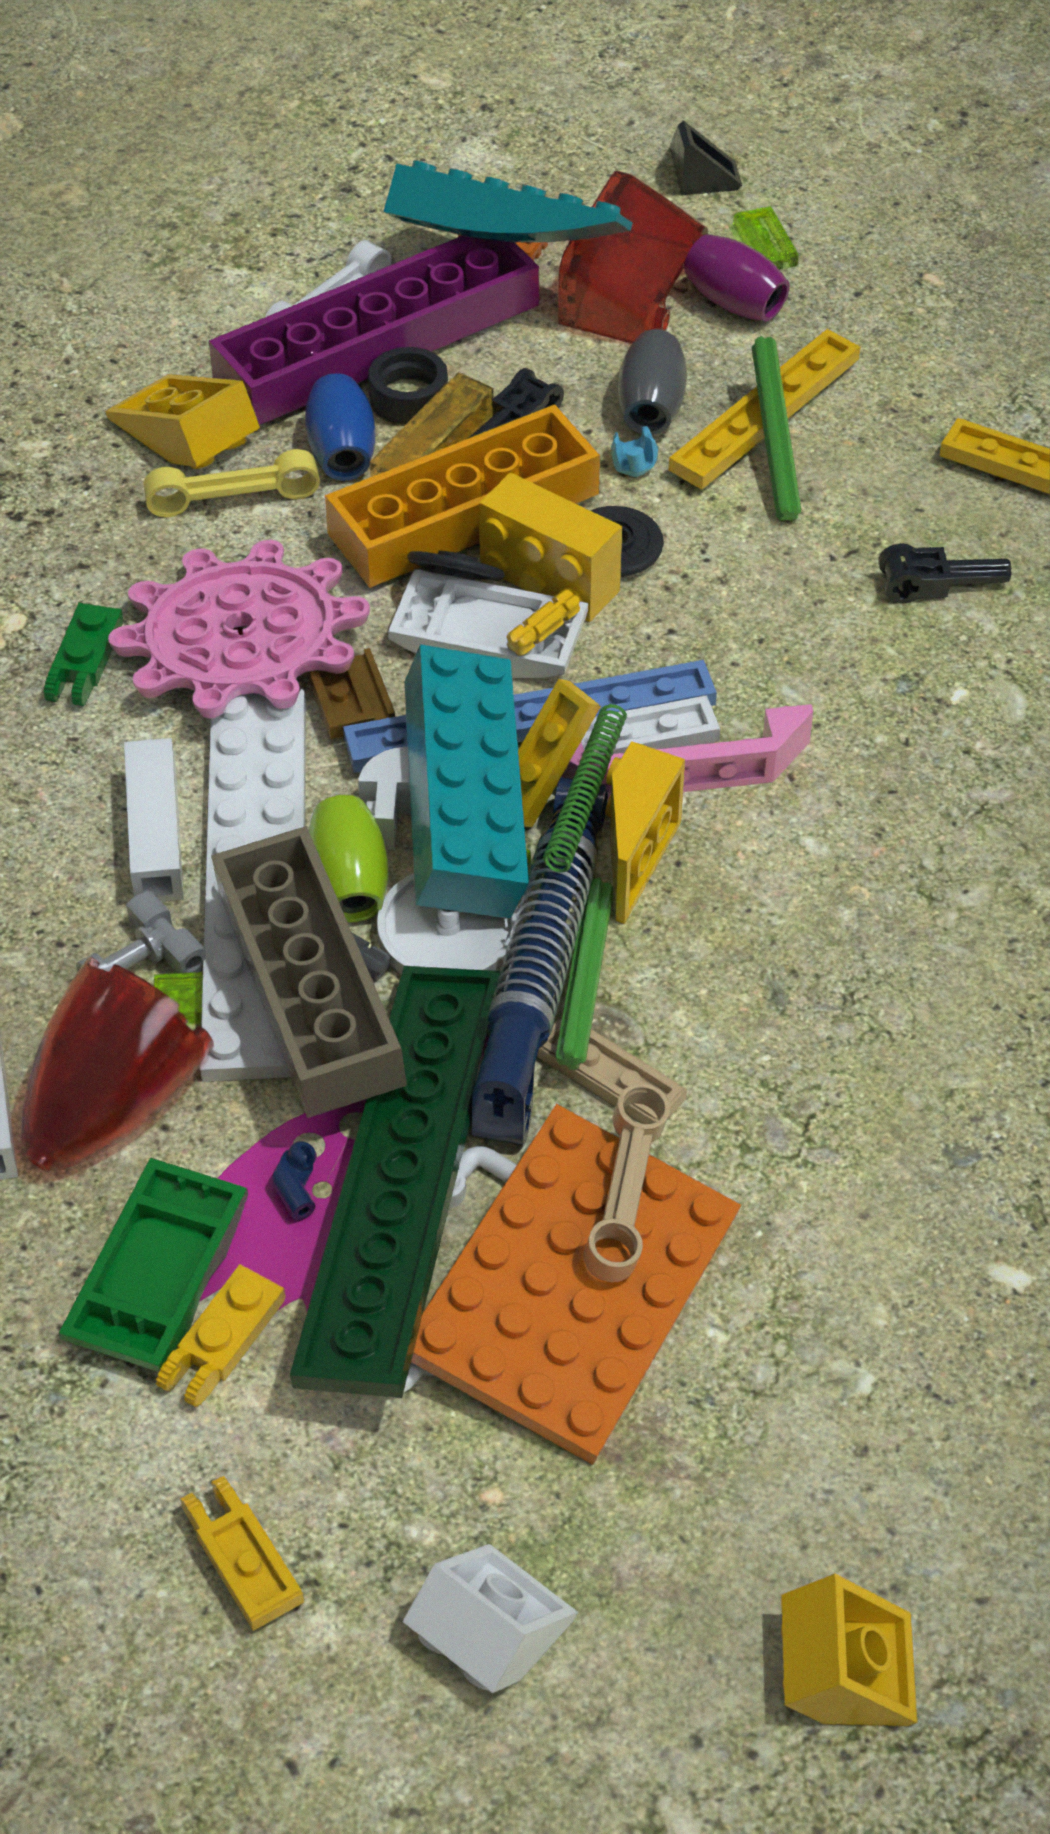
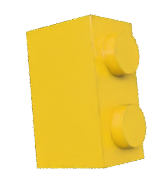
M836 1573L781 1595L785 1706L822 1724L910 1726L917 1723L911 1612Z

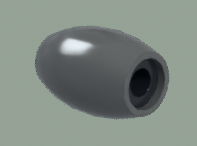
M651 329L639 334L627 350L620 367L617 387L620 409L627 426L642 434V427L644 426L649 428L652 435L665 431L678 414L685 396L687 383L686 360L678 339L670 332L661 329Z

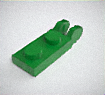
M78 602L50 667L48 677H46L43 692L45 700L58 701L66 681L74 682L71 690L72 704L78 706L86 705L93 687L98 686L112 652L108 640L109 634L114 629L123 625L122 609Z

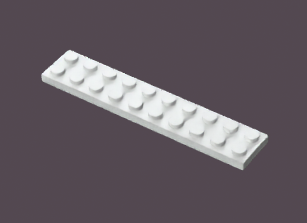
M304 689L300 690L296 703L286 709L276 708L263 695L251 693L235 697L228 703L222 715L211 718L204 948L207 958L203 961L200 1060L202 1082L291 1077L219 895L211 855L305 826L306 700Z

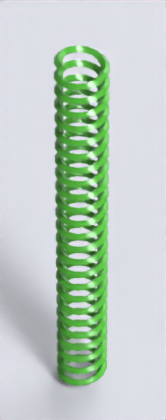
M609 704L600 709L546 847L543 860L555 872H566L571 867L573 857L576 854L575 851L578 848V844L581 841L580 838L583 835L585 825L593 809L592 806L595 804L604 775L607 772L606 769L609 766L613 751L623 730L622 727L627 719V713L618 705ZM609 708H616V709H618V710L621 711L622 715L619 714V713L616 712V711L607 710V709H609ZM607 714H614L617 717H619V720H617L614 717L608 716ZM602 726H606V727H608V728H610V729H614L615 732H613L612 730H609V729H607V728H603ZM600 732H604L605 734L612 735L613 737L611 738V737H609V736H607V735L601 734ZM598 738H602L603 740L610 741V743L608 744L607 742L602 741V740H599ZM596 744L607 747L608 749L606 750L605 748L599 747ZM593 750H597V751H599V752H601V753H605L606 755L603 756L602 754L597 753V752H594ZM591 756H595V757H597V758H599V759H603V762H601L600 760H597V759H593ZM589 762H592V763H594V764H596V765H600L601 768H598L597 766H594V765H590ZM586 768H590V769H592V770H594V771H598L599 774H596V773H594V772L588 771ZM584 774L595 777L597 780L586 777ZM584 780V781H587L588 783H593L594 786H591V785H588V784H586V783H583L582 781ZM580 787L590 789L592 792L582 790ZM577 793H581V794H583V795H586V796H588L589 798L586 799L585 797L579 796ZM575 799L586 802L587 805L576 802ZM573 806L583 808L585 811L575 809ZM570 812H575L576 814H580L582 817H577V816H575V815H572ZM567 818H572V819H574V820H577V821H579L580 824H576V823H574V822H571V821H569ZM565 825L576 827L577 830L567 828ZM563 831L573 833L575 836H569L567 834H564ZM561 838L569 839V840H571L573 843H568V842H566V841H563ZM558 844L568 846L570 849H564L560 847ZM556 851L564 852L568 856L560 855ZM551 852H552L556 857H558V858H560V859H565V860H564L565 862H558V861H556V860L552 857ZM548 858L556 865L565 866V868L558 869L553 867L549 863Z

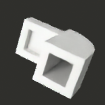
M408 747L389 749L374 756L363 767L358 780L359 798L365 802L376 819L386 850H395L398 814H411Z

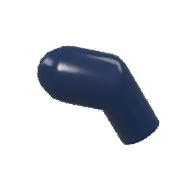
M302 1141L293 1143L289 1150L283 1153L272 1175L273 1187L294 1220H302L308 1217L316 1207L305 1189V1185L313 1171V1164L317 1159V1153L312 1145Z

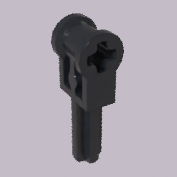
M529 368L519 370L510 384L492 399L493 416L469 438L554 404L560 408L564 397L563 387L556 383L547 384L536 378L535 372Z
M899 543L885 548L878 557L879 568L882 573L886 574L887 578L885 584L886 596L889 600L901 604L910 603L919 598H947L951 584L1007 583L1011 580L1012 574L1009 559L947 560L944 547L914 548L909 544ZM901 556L905 558V561H901ZM902 585L903 591H900L898 586Z

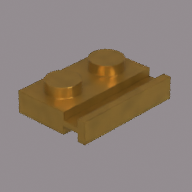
M370 648L363 649L364 654L354 656L350 669L344 673L334 674L320 670L307 671V677L330 740L344 737L343 726L395 717L393 705Z

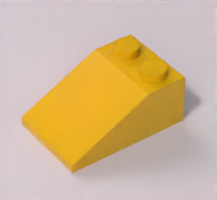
M168 374L105 411L110 421L171 464L186 465L192 469H200L212 464L215 461V455L223 450L234 449L243 445L247 441L246 436L260 428L244 382L238 380Z
M633 741L630 742L622 758L615 757L613 759L606 779V783L612 786L605 815L610 817V848L615 919L623 924L626 923L681 824L685 771L684 758Z

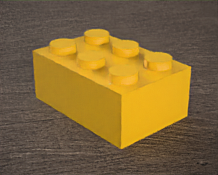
M511 472L479 502L480 563L503 570L505 574L504 580L525 591L556 596L562 590H570L573 595L579 597L580 602L588 603V612L585 618L588 622H591L620 592L621 525Z

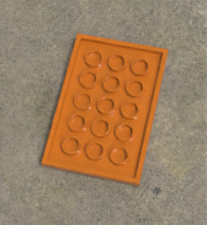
M556 1104L423 1312L411 1362L594 1465L735 1220L741 1204L649 1154L634 1226L640 1233L643 1242L642 1252L635 1270L628 1278L619 1282H606L596 1278L585 1266L583 1252L592 1228L603 1220L620 1138ZM606 1238L595 1243L598 1253L609 1261L624 1262L631 1258L628 1248L618 1240Z

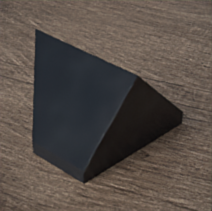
M684 120L678 124L669 148L682 195L737 191L743 186L736 161Z

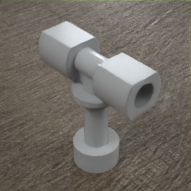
M144 891L134 896L126 904L129 921L136 927L135 936L137 940L105 959H102L97 953H93L76 963V969L81 981L90 994L97 998L115 987L113 976L145 958H148L154 964L164 958L182 979H188L203 970V961L207 956L205 948L186 928L176 930L172 926L169 909L152 891Z

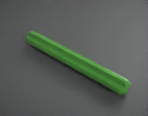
M761 336L755 339V344L751 348L775 512L777 518L781 521H794L798 519V514L801 513L802 509L777 344L772 337L764 338Z
M601 878L592 879L578 930L557 1045L556 1060L560 1065H567L569 1070L578 1069L579 1065L584 1063L587 1058L614 894L612 884L603 882Z

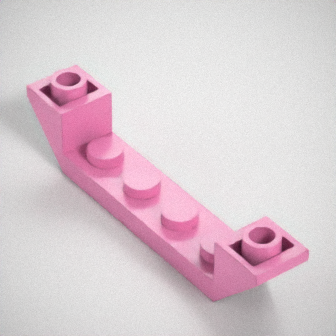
M812 704L765 709L763 738L696 744L657 750L685 759L683 792L771 783L779 777L810 743L813 719ZM582 741L561 777L574 778L584 752ZM624 753L612 755L609 766L606 769L607 772L604 775V779L602 781L603 784H607V774L613 759L615 757L622 758ZM591 756L593 759H597V760H600L601 762H603V759H599V758H597V757H595V756ZM589 762L590 765H594V766H597L598 768H601L600 765H596V764H594V763H592V762ZM586 768L588 771H591V772H594V773H596V774H599L598 771H594V770H592V769H590V768ZM584 774L586 777L597 780L595 777ZM608 785V786H609L608 799H609V797H610V795H611V789H612V786H611V785Z

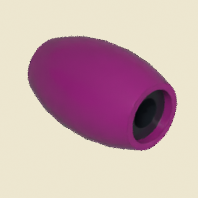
M705 234L694 243L685 260L684 272L699 292L714 304L740 317L765 322L770 321L779 313L787 300L790 290L789 281L773 262L745 243L728 237Z

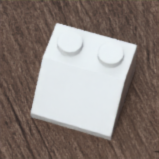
M488 1544L435 1563L403 1622L419 1634L418 1638L426 1648L435 1653L444 1654L463 1669V1675L470 1683L494 1693L520 1681L568 1628L578 1612L496 1548Z

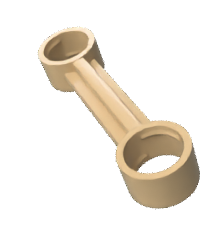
M636 1083L626 1087L621 1092L617 1101L612 1122L615 1131L620 1136L603 1220L592 1228L583 1252L584 1263L589 1272L596 1278L606 1282H619L628 1278L635 1270L643 1248L641 1235L634 1227L651 1143L661 1136L670 1114V1103L666 1095L659 1088L647 1083ZM636 1103L648 1106L655 1112L658 1121L653 1124L637 1123L628 1117L624 1107ZM606 1238L618 1240L628 1248L631 1258L624 1262L609 1261L598 1253L595 1243Z

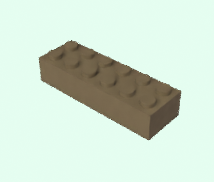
M307 826L211 855L219 895L307 1118L407 1086L401 1046Z

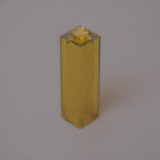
M457 372L370 460V477L468 439L493 416L492 399L494 398V388Z

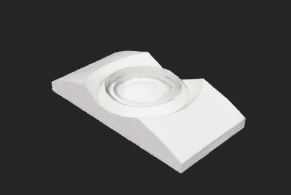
M414 569L388 630V639L414 653H417L419 645L422 644L510 659L512 678H545L564 675L586 618L588 603L580 602V611L568 621H564L565 623L539 644H535V647L524 656H518L507 647V634L519 624L523 625L522 622L548 601H552V598L555 596Z

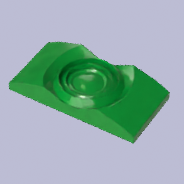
M150 1157L59 1331L60 1340L159 1372L173 1350L178 1349L177 1345L190 1330L201 1295L212 1274L226 1258L248 1197V1189Z

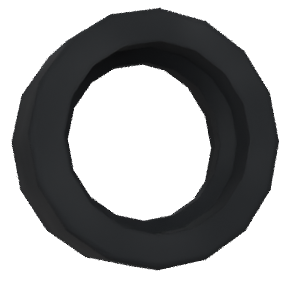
M398 347L386 351L373 360L368 370L370 405L378 415L388 421L401 424L421 423L434 418L442 412L448 402L447 365L440 356L427 349ZM400 379H417L430 384L426 388L411 392L397 391L387 386Z

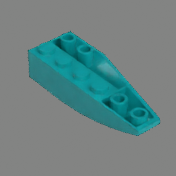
M413 160L412 167L396 163L383 211L401 222L471 238L503 242L549 243L590 239L631 231L633 222L620 214L621 208L613 204L597 201L595 208L582 205L583 199L565 193H559L558 199L545 197L546 191L529 185H522L521 191L510 189L509 183L501 179L486 176L483 183L473 180V175L470 173L449 168L448 174L436 171V166Z

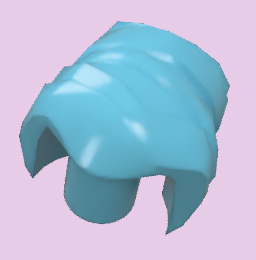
M647 426L642 427L641 438L629 442L620 441L618 432L613 434L611 456L614 467L618 472L635 478L647 473L654 467L659 447Z

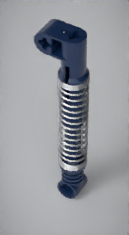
M561 777L558 782L551 825L538 841L529 871V884L519 905L517 919L513 926L507 953L503 960L504 964L500 971L501 975L498 978L497 987L493 995L494 998L487 1015V1028L490 1036L472 1095L473 1137L520 1145L526 1143L533 1109L535 1062L539 1048L548 1041L554 1025L566 974L598 861V848L595 841L597 833L602 831L605 821V810L609 794L608 784L602 783L570 869L559 873L551 870L543 860V855L573 779ZM582 781L583 783H586V784H588V785L594 786L593 783H588L587 781ZM580 787L582 790L592 792L590 789ZM577 793L579 796L585 797L586 799L589 798V797L586 796V795H583V794H581V793ZM575 799L576 802L587 805L586 802ZM573 806L575 809L585 811L583 808ZM570 812L572 815H575V816H577V817H582L580 814H576L575 812ZM567 818V819H568L569 821H571V822H574V823H576V824H580L579 821H577V820H574V819H572V818ZM565 825L567 828L577 830L576 827ZM563 831L564 834H567L569 836H575L573 833ZM561 838L563 841H566V842H568V843H573V842H572L571 840H569V839ZM558 844L560 847L564 849H570L568 846ZM556 851L560 855L568 856L564 852ZM551 852L552 857L556 861L565 862V859H560ZM548 858L549 863L553 867L558 869L565 868V866L556 865ZM537 875L540 879L535 881L534 877ZM534 886L537 890L532 891L531 888ZM576 887L580 888L579 892L575 891ZM532 897L534 901L529 902L528 898ZM572 898H576L577 902L573 903ZM529 908L531 912L526 913L525 909ZM573 908V910L575 911L572 914L569 913V909ZM570 919L572 923L567 925L566 920Z

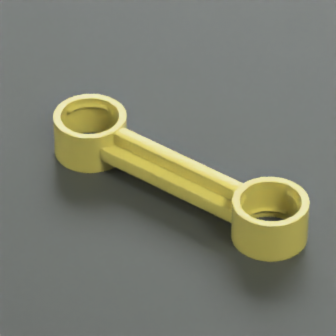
M293 449L279 455L273 466L186 477L182 471L173 467L157 468L145 477L143 487L149 511L159 517H173L184 512L189 506L190 501L278 489L279 493L286 498L303 499L316 492L320 485V477L314 456L308 451ZM296 470L308 471L306 475L300 478L289 479L285 477L288 473ZM165 488L179 490L170 496L155 495L157 491Z

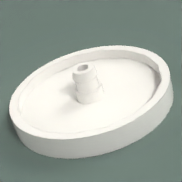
M413 873L400 880L390 889L385 896L382 909L378 911L377 931L379 947L389 954L390 966L400 975H402L404 966L501 971L519 909L517 906L511 919L418 906L415 900Z

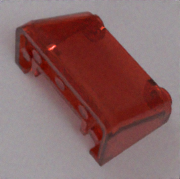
M616 170L605 184L592 207L595 208L597 201L620 207V214L633 222L631 231L569 241L563 252L559 267L558 324L632 344L636 337L644 331L651 329L667 330L670 310L665 309L666 297L683 270L690 249L700 237L708 234V228L633 174Z

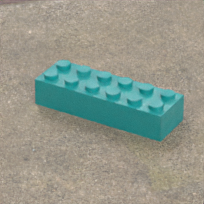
M420 644L404 681L416 905L511 919L529 884L511 660Z

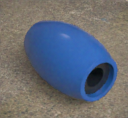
M340 373L325 375L313 384L307 400L305 426L308 443L314 458L329 477L341 481L353 480L362 476L368 470L373 457L376 441L373 412L366 395L353 378Z

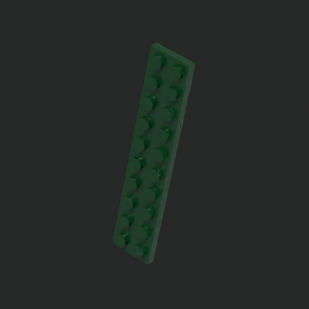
M404 966L389 1021L402 1049L407 1086L366 1100L289 1375L293 1389L396 1398L403 1397L470 1126L472 1095L490 1036L487 1028V1015L494 998L493 995L497 987L498 978L501 975L500 971Z

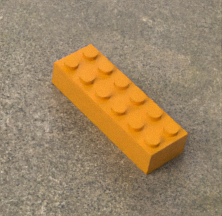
M554 404L325 495L327 533L368 587L371 588L422 567L408 560L407 556L411 551L438 554V551L441 550L457 553L479 544V502L510 472L575 504L599 495L600 455Z

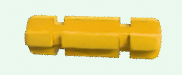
M562 590L552 598V601H548L522 622L523 625L519 624L507 634L508 642L506 645L509 650L514 651L518 656H524L535 647V644H539L565 623L564 621H568L580 611L579 597L573 595L570 590Z

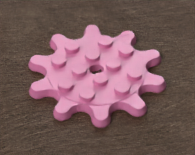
M263 540L256 543L245 559L232 563L222 562L216 558L212 551L199 548L191 550L183 556L182 563L187 573L180 581L167 585L153 581H141L130 587L128 590L129 600L137 610L148 615L140 623L114 629L109 634L108 640L111 648L119 656H145L150 658V662L133 675L134 687L146 698L158 697L175 688L195 690L192 700L193 705L200 715L205 718H215L222 715L232 699L239 695L251 693L263 695L276 708L286 709L293 706L297 701L300 686L296 678L303 673L320 670L340 674L350 669L354 659V649L351 645L338 641L333 635L339 631L360 627L365 624L370 613V604L362 597L351 596L341 598L331 596L328 593L330 589L339 583L343 573L342 564L334 558H321L305 567L293 568L282 562L284 547L275 540ZM247 626V628L242 630V635H238V631L234 630V628Z

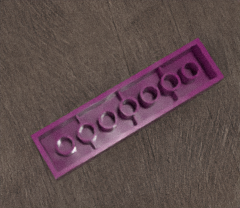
M462 235L209 340L212 378L243 381L258 423L261 425L305 406L313 384L325 375L333 373L345 374L353 378L356 383L368 379V370L373 360L386 351L398 347H417L434 351L539 306V266L515 242L477 239Z

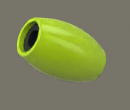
M336 795L326 798L315 806L308 831L347 922L367 920L378 914V911L382 909L388 884V860L382 833L373 814L359 797Z

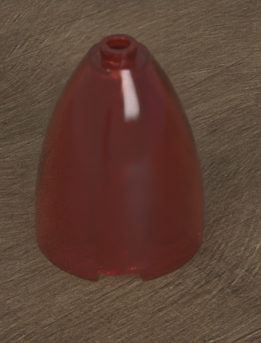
M93 957L86 959L60 999L42 1036L27 1081L21 1122V1142L27 1148L23 1156L47 1173L53 1167L65 1170L90 1160L117 1145L142 1127L186 1085L215 1046L213 1039L204 1028L197 1026L193 1031L186 1025L188 1023L187 1018L177 1010L180 1005L165 993L117 964H114L109 972L97 968L100 963Z

